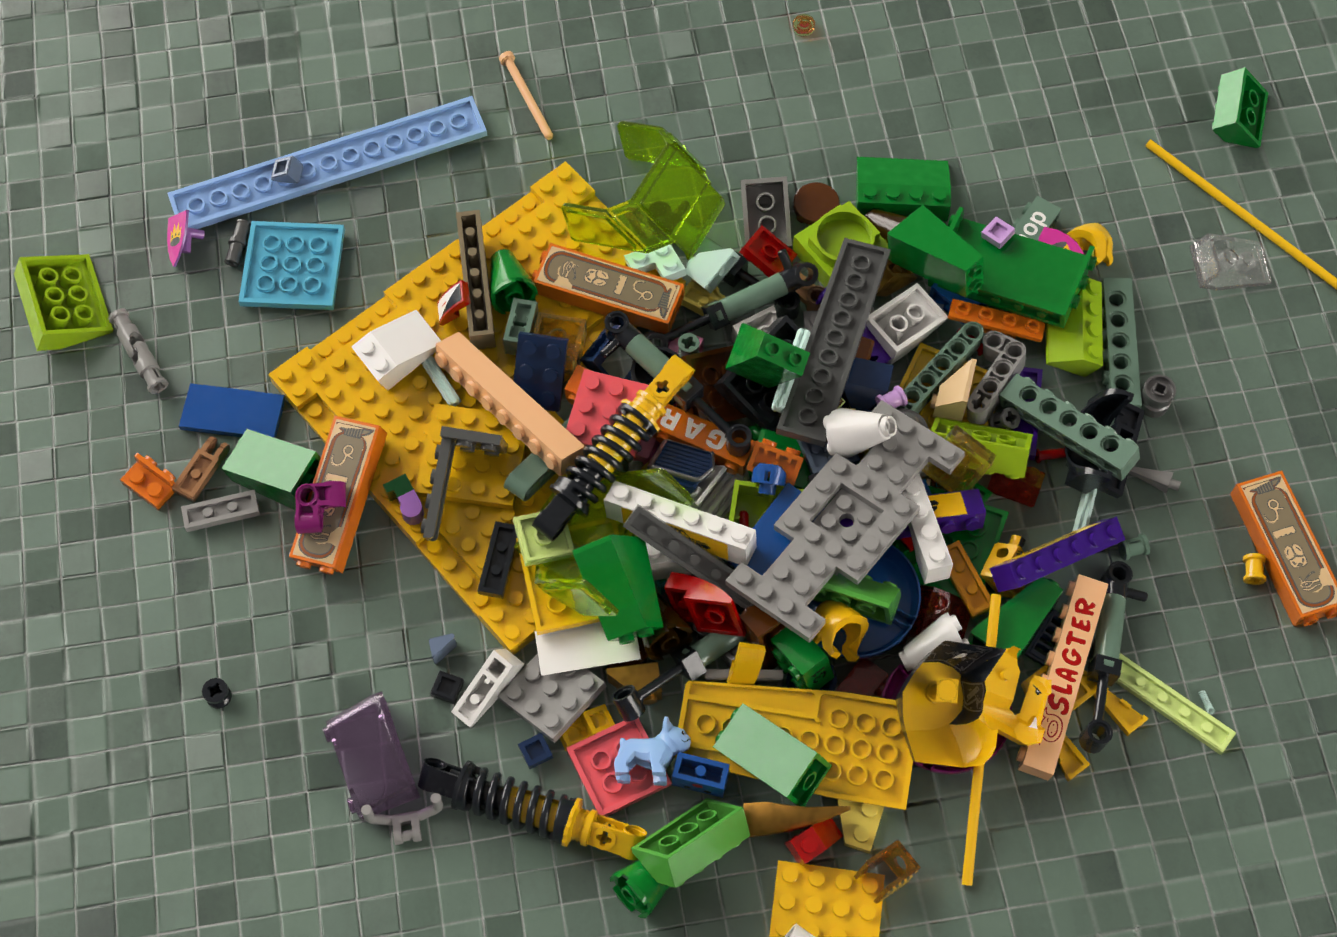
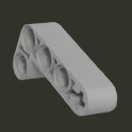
M998 331L987 332L983 337V356L993 364L968 398L967 419L970 423L983 425L988 421L1000 403V392L1016 374L1021 373L1026 364L1025 345Z

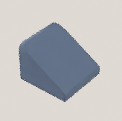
M294 156L275 160L271 180L299 183L303 164Z
M451 633L429 639L434 664L439 663L457 646L454 634Z

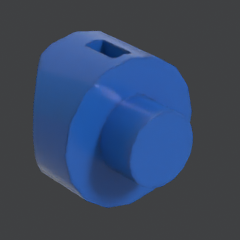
M759 463L752 471L751 482L759 483L758 493L775 495L776 486H785L787 474L779 465Z

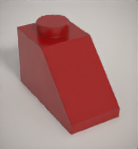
M831 818L807 827L786 841L785 845L796 862L804 865L827 850L842 838L843 835Z

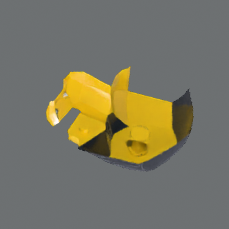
M943 641L919 662L905 679L895 697L901 728L912 760L920 763L963 768L981 766L992 756L996 748L997 733L1018 745L1029 746L1041 743L1045 728L1041 726L1047 695L1051 694L1052 679L1047 680L1044 677L1034 675L1030 681L1020 713L1014 715L1009 708L1014 700L1020 675L1017 653L1021 649L1015 646L1002 649ZM962 653L967 654V656L962 658H954Z

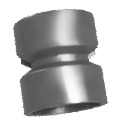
M1160 374L1153 375L1147 379L1141 391L1142 406L1140 409L1145 410L1144 415L1156 418L1161 417L1167 412L1176 394V386L1172 379Z

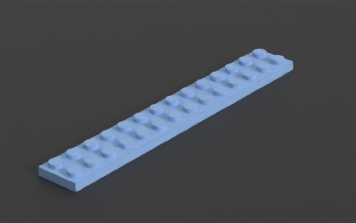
M469 96L171 191L167 194L174 215L189 210L188 227L200 229L488 135L473 96ZM294 156L303 164L299 183L271 180L275 160Z

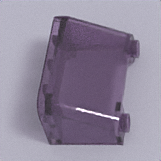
M382 691L370 695L326 721L327 727H324L323 731L327 742H333L351 798L347 799V803L352 814L357 812L359 819L362 820L364 817L361 808L364 805H370L373 813L378 814L420 798Z

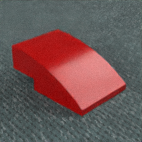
M671 572L664 589L673 609L686 622H693L699 632L745 637L746 631L734 601L725 591L698 577Z

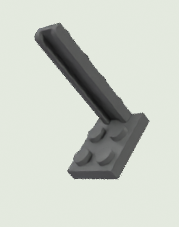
M446 426L441 427V445H437L435 450V459L438 460L437 467L432 470L430 483L433 484L432 493H428L425 507L428 509L427 519L423 518L421 524V533H424L423 537L426 540L436 541L438 539L455 446L460 447V450L464 452L474 453L476 449L484 451L485 455L499 457V453H507L508 447L502 435Z

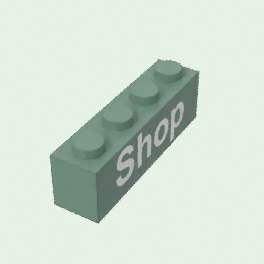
M1037 196L1032 203L1028 202L1026 204L1021 220L1017 218L1013 223L1012 227L1015 228V234L1038 241L1044 227L1053 228L1059 219L1061 208Z

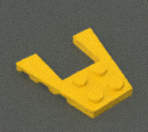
M1044 665L1021 683L1025 695L1031 679L1034 675L1041 677L1042 674H1046L1047 665ZM1085 670L1083 671L1072 711L1092 696L1096 697L1097 683L1087 680L1088 672ZM1107 687L1105 711L1124 734L1128 736L1149 718L1145 715L1142 716L1132 708L1131 704L1123 698H1118ZM1065 734L1058 763L1066 780L1069 782L1086 769L1090 763Z

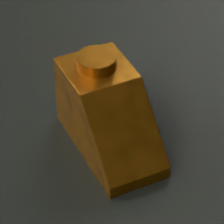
M888 260L876 296H888L915 281L917 277L913 272Z
M658 662L607 668L608 682L617 689L626 685H633L638 691L660 676ZM662 688L643 699V704L650 705L658 700H662Z

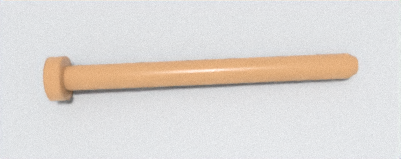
M506 51L499 56L500 63L509 70L545 139L551 140L553 133L514 63L515 56L513 52Z

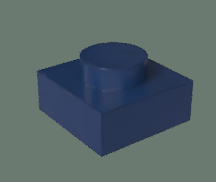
M542 733L518 744L529 769L553 758Z

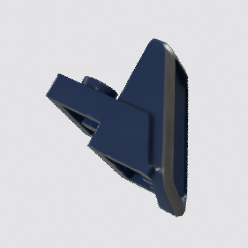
M666 439L660 443L646 469L648 473L664 482L661 491L664 492L662 497L673 500L678 495L686 500L696 489L697 485L715 470V453Z

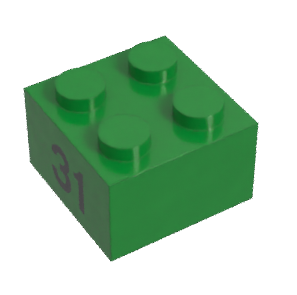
M787 627L770 639L774 648L771 652L777 659V666L780 670H783L784 674L789 672L793 677L791 680L796 688L819 690L834 678L828 656L813 640L809 643Z

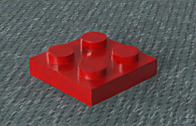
M763 225L760 226L739 251L747 261L754 264L767 277L784 270L778 256V251L786 249L791 262L798 255Z

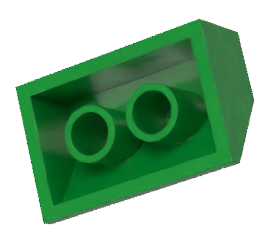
M1245 67L1221 75L1212 130L1224 142L1259 148L1261 146L1268 91Z

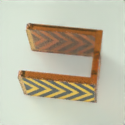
M899 840L867 860L854 875L857 880L885 861L898 877L874 900L875 904L880 903L906 885L921 868ZM897 856L904 860L906 869L899 866L896 859Z

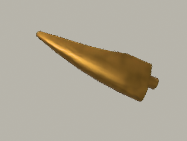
M772 802L743 803L750 837L797 830L831 819L850 810V806L804 807Z

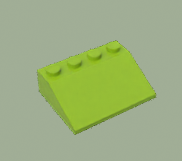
M89 254L19 257L14 277L37 351L60 350L113 333V327L108 320L109 314Z

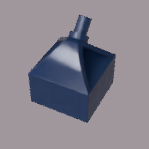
M855 357L842 398L846 401L842 407L872 412L877 406L875 397L879 394L883 396L888 393L894 365Z

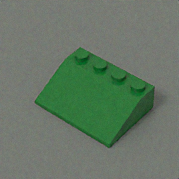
M857 157L856 209L865 216L868 211L879 209L908 217L920 206L924 205L941 221L948 222L951 209V182L948 161Z

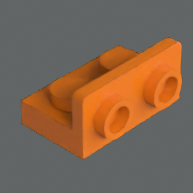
M763 438L762 442L756 441L746 470L753 471L759 463L779 465L787 474L785 484L790 483L794 486L804 460L800 456L801 451L787 447L785 451L776 448V442Z
M136 453L134 458L137 462L120 480L122 484L159 510L175 493L172 490V486L175 484L174 480L176 478L167 469L162 471L156 467L158 464L148 455L143 457Z

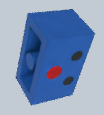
M678 752L672 774V785L723 798L730 764Z

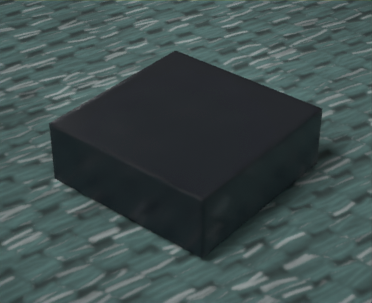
M439 671L430 692L431 697L455 705L464 684V679Z

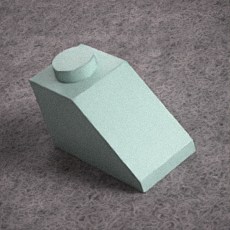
M731 248L701 252L688 261L686 274L711 294L740 256Z

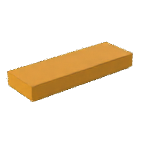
M958 540L948 545L947 548L953 562L950 580L971 618L974 619L989 611L991 596L961 542Z

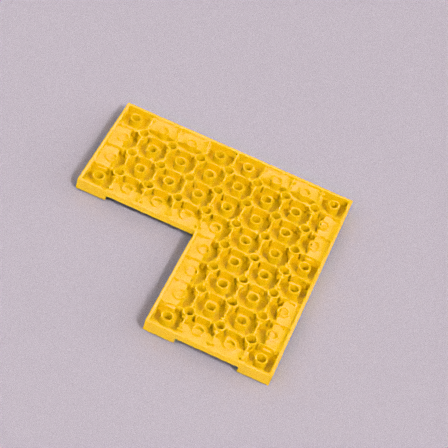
M566 161L530 186L531 192L482 226L489 287L491 256L498 250H510L530 278H532L534 270H538L541 265L540 257L544 250L547 251L550 243L627 266L624 255L646 247L595 196V190ZM456 239L383 291L384 297L315 347L312 349L305 347L268 375L272 384L285 396L286 400L325 444L334 416L379 425L388 433L369 490L370 496L498 642L515 655L536 638V627L518 546L514 554L503 599L478 594L479 582L495 521L514 525V517L541 512L554 499L555 495L549 486L552 483L554 484L560 476L556 473L526 502L516 496L513 510L445 500L438 539L436 541L426 540L423 537L424 533H421L422 522L416 525L407 524L403 519L397 499L389 501L383 484L406 474L415 490L434 404H448L422 364L391 389L387 390L377 381L352 348L356 342L370 331L414 310L420 313L441 341L458 332L470 341L466 307L459 310L460 317L444 326L439 325L437 306L439 299L451 286L463 280L459 239ZM656 269L646 272L660 277ZM682 277L673 280L675 282L685 284L686 287V281ZM536 295L535 299L538 303L540 324L538 334L569 339L564 376L565 382L572 376L578 365L577 358L579 360L580 345L582 342L584 344L585 340L584 349L581 352L583 356L605 329L604 321L606 316ZM492 306L496 347L479 350L514 381L516 355L505 354L503 344L510 312H505L506 315L501 314ZM587 328V336L581 341L583 331ZM440 368L461 399L460 404L456 405L457 407L485 410L474 396H470L459 382H455L445 369ZM546 410L561 425L564 423L555 411ZM526 446L524 460L532 453L528 446ZM603 478L600 482L607 487V492L603 494L594 488L592 493L599 498V501L593 504L588 500L587 502L590 504L589 516L584 518L576 513L567 523L568 527L609 519L606 517L604 499L613 483ZM418 496L424 511V518L427 519L428 509L425 507L427 497ZM616 521L619 535L636 536L623 527L624 523Z

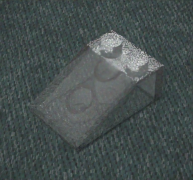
M1208 233L1190 246L1200 288L1227 290L1266 286L1272 283L1262 242Z

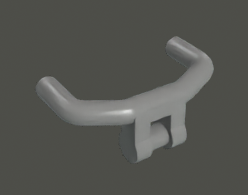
M434 793L430 797L432 805L418 811L395 815L374 814L370 805H364L361 808V812L365 821L370 824L393 826L395 845H401L405 841H422L420 821L439 813L443 809V801L440 794ZM411 825L412 830L402 831V826Z

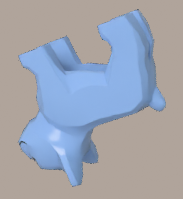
M664 716L662 731L655 738H630L628 740L621 738L620 749L614 761L617 782L630 784L629 772L636 765L652 770L654 785L666 786V769L678 752L683 753L689 750L691 744L690 736L686 734L684 729L673 726L669 718Z

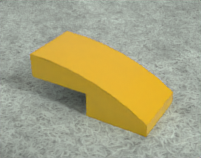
M739 642L735 660L731 662L727 683L754 685L764 660L765 646Z
M603 704L584 711L560 737L565 751H567V747L615 725L606 705Z

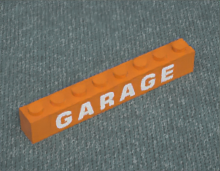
M580 365L576 366L564 388L565 397L572 405L576 398L583 371L587 369ZM667 404L665 406L666 414L663 417L660 416L656 421L660 431L653 435L659 443L669 439L714 452L716 465H724L727 468L726 472L732 475L739 474L744 476L756 441H751V449L748 454L741 457L733 456L727 450L725 434L712 422L685 412L673 405ZM739 437L733 439L736 443H743L745 441Z

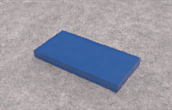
M190 383L179 428L180 430L242 437L246 429L276 438L286 398L281 394Z
M790 483L786 484L753 527L756 530L757 548L747 566L760 575H763L792 542L774 530L775 522L801 494V491ZM728 561V563L734 568H736L739 565L734 562Z

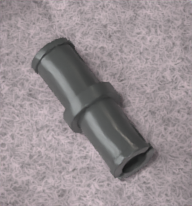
M237 219L233 236L229 238L228 244L230 246L224 261L229 266H239L243 249L247 247L246 239L251 227V223L247 220Z

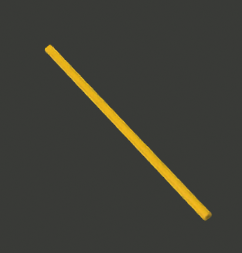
M1150 139L1147 142L1146 148L1337 290V278L1153 140Z
M991 594L986 646L995 648L1001 595ZM984 765L973 766L961 885L972 886Z

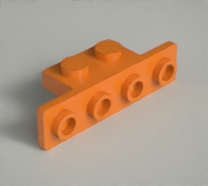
M952 299L948 319L962 323L973 321L981 324L985 334L990 331H998L1014 339L1016 336L1036 342H1041L1043 339L1044 322L958 299Z

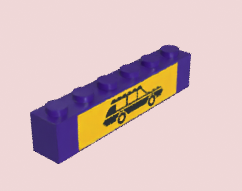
M979 489L928 495L942 533L949 534L955 531H973L983 528L986 510ZM845 518L840 521V524L843 527H850L854 522L851 519ZM908 525L896 540L911 537Z
M1116 516L1082 527L989 569L998 592L1024 586L1126 539Z

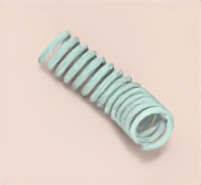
M1206 691L1198 692L1207 713L1213 714L1215 709L1209 701Z

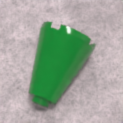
M506 249L495 252L491 256L490 300L493 308L497 312L506 315L505 312H510L514 298L536 301L535 298L538 295L537 287L515 255Z
M639 860L615 872L610 877V882L615 881L616 885L613 887V891L629 911L633 912L635 909L641 914L638 917L644 919L652 913L670 887L656 882Z

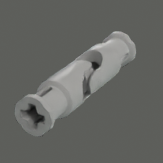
M125 308L115 310L109 315L108 320L117 329V336L128 356L133 361L141 378L145 379L148 385L147 390L151 394L162 392L168 387L169 383L159 372L160 367L140 331L129 319L130 314Z

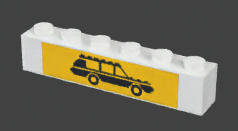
M614 481L604 499L607 518L625 523L637 504H639L714 556L736 564L743 562L748 565L757 548L756 530L618 481Z

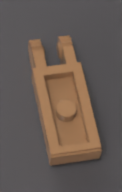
M210 436L201 449L197 450L172 486L173 492L195 502L221 464V461L225 459L230 450V445L224 442L215 454L211 455L217 444V439Z

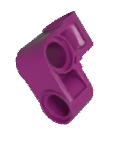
M327 481L324 483L303 484L298 487L295 494L296 513L294 519L295 529L298 534L323 532L324 509L346 507V482ZM314 491L313 500L306 503L307 494Z

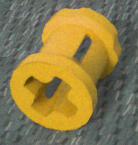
M1250 553L1243 556L1246 575L1243 576L1244 583L1260 585L1267 581V577L1264 575L1265 555Z

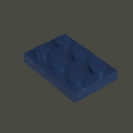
M520 331L518 334L514 382L542 408L559 412L561 410L569 339Z

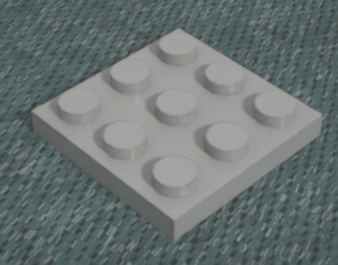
M537 653L497 697L508 708L555 743L607 686L602 679L587 668L541 676Z

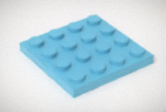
M251 221L238 301L240 306L334 310L345 234L344 225Z

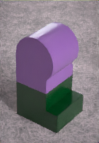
M406 474L383 484L389 501L397 499L403 519L407 524L416 525L422 522L424 518L422 504Z

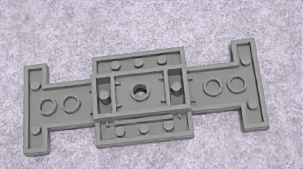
M883 400L879 402L872 412L892 416L897 424L896 434L891 436L890 439L873 446L858 465L835 453L775 522L774 530L792 542L763 575H760L741 562L725 580L726 586L809 643L826 624L825 618L807 607L828 580L833 575L837 576L838 573L856 585L862 581L920 511V506L903 496L902 493L928 462L950 475L965 457V451ZM848 518L854 524L850 527H843L840 521Z

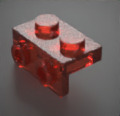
M1027 467L1025 477H1019V479H1010L1005 477L1004 474L994 473L987 489L993 492V494L1034 507L1046 473L1034 467Z

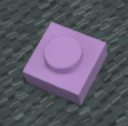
M995 217L981 232V238L1001 249L1015 234V228Z

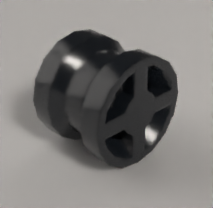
M212 678L203 685L202 695L209 706L220 709L230 703L232 693L224 680Z

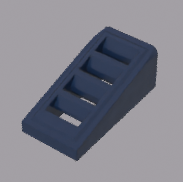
M1052 609L1024 654L1042 666L1045 665L1046 656L1036 651L1035 647L1037 646L1047 653L1049 650L1053 651L1054 647H1050L1040 641V639L1043 638L1055 645V642L1051 641L1052 635L1046 632L1048 629L1054 633L1055 628L1061 625L1062 619L1058 618L1059 612L1055 609Z

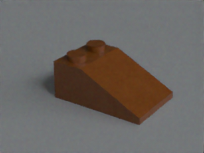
M749 606L740 615L746 631L745 637L748 643L765 646L766 652L761 670H773L777 667V659L771 652L774 648L770 639L786 626L757 606Z

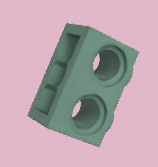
M513 299L503 337L505 354L516 355L520 331L534 333V329L536 331L535 325L537 316H539L538 303L536 301Z

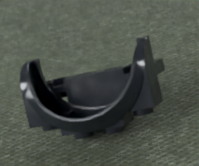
M1110 388L1090 398L1087 406L1081 410V413L1090 414L1099 424L1104 427L1110 426L1119 436L1124 439L1129 438L1137 443L1145 410L1130 404L1134 397L1133 393ZM1089 435V436H1087V437H1085V438H1086V439H1093V438H1095L1096 436ZM1065 446L1066 466L1068 467L1065 485L1084 494L1098 489L1117 499L1123 495L1128 474L1121 481L1112 475V471L1101 469ZM1115 448L1106 449V451L1113 452L1117 450Z

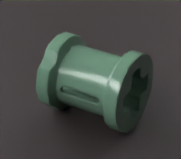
M692 333L680 336L678 339V355L680 358L700 353L698 350L699 338Z
M1141 533L1138 534V537L1118 543L1121 558L1126 561L1131 556L1139 554L1149 555L1150 546L1147 536Z

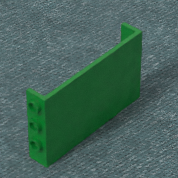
M959 207L956 214L951 215L948 227L983 255V285L978 291L970 293L965 298L1064 328L1072 309H1077L1081 298L1079 292L1081 289L1085 290L1087 286L1089 270L1093 271L1097 262V257H1094L1095 247L1090 245L1087 254L1084 255L1014 234L999 249L981 238V232L987 225L964 219V208ZM928 280V286L931 287L934 282ZM939 284L937 285V287H940V288L945 289V290H947V291H950V292H953V293H955V294H958V293H956V292H954V291H951V290H949V289H947V288H945V287H943V286H941V285H939Z

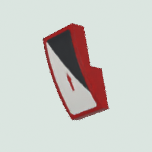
M460 280L455 283L439 299L437 303L439 325L444 326L460 317L459 310L470 304L467 282Z

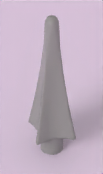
M1135 466L1129 472V474L1149 483L1164 493H1167L1168 488L1178 491L1181 485V481L1172 479L1174 472Z

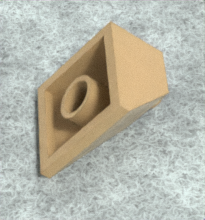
M972 358L940 385L938 394L933 393L930 408H934L932 418L941 417L962 421L977 359Z

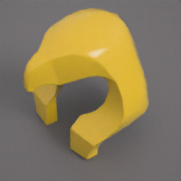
M1084 224L1067 233L1078 243L1082 251H1088L1090 245L1095 247L1094 256L1097 257L1095 267L1102 261L1106 263V266H1110L1113 263L1112 237L1101 224Z
M834 600L822 602L815 612L826 619V624L812 640L817 645L822 641L823 649L831 657L837 659L841 653L835 648L833 642L836 633L842 628L847 635L846 641L842 645V654L849 662H856L859 659L857 650L869 627L867 618L842 602Z

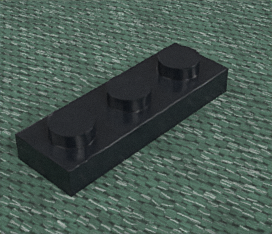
M495 521L477 590L480 595L504 598L517 547V534L513 524Z

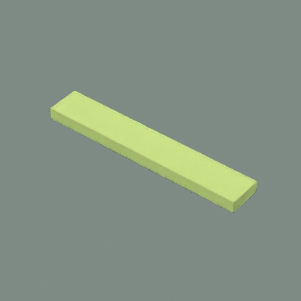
M1120 653L1119 659L1122 660L1121 675L1115 683L1219 755L1224 752L1235 736V731Z

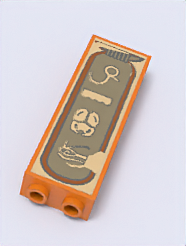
M553 243L549 244L547 251L544 250L540 257L541 265L538 270H534L531 278L537 287L538 295L607 316L612 311H622L627 315L631 324L663 334L671 331L685 294V284Z
M334 416L313 483H324L327 481L346 482V507L324 509L323 532L296 533L289 557L296 561V566L305 569H311V566L318 567V571L333 575L334 571L344 572L388 434L381 426ZM314 491L309 493L306 503L313 500Z
M1282 470L1236 484L1230 495L1258 553L1266 556L1264 566L1293 626L1300 624L1309 626L1325 616L1327 619L1337 617V581Z

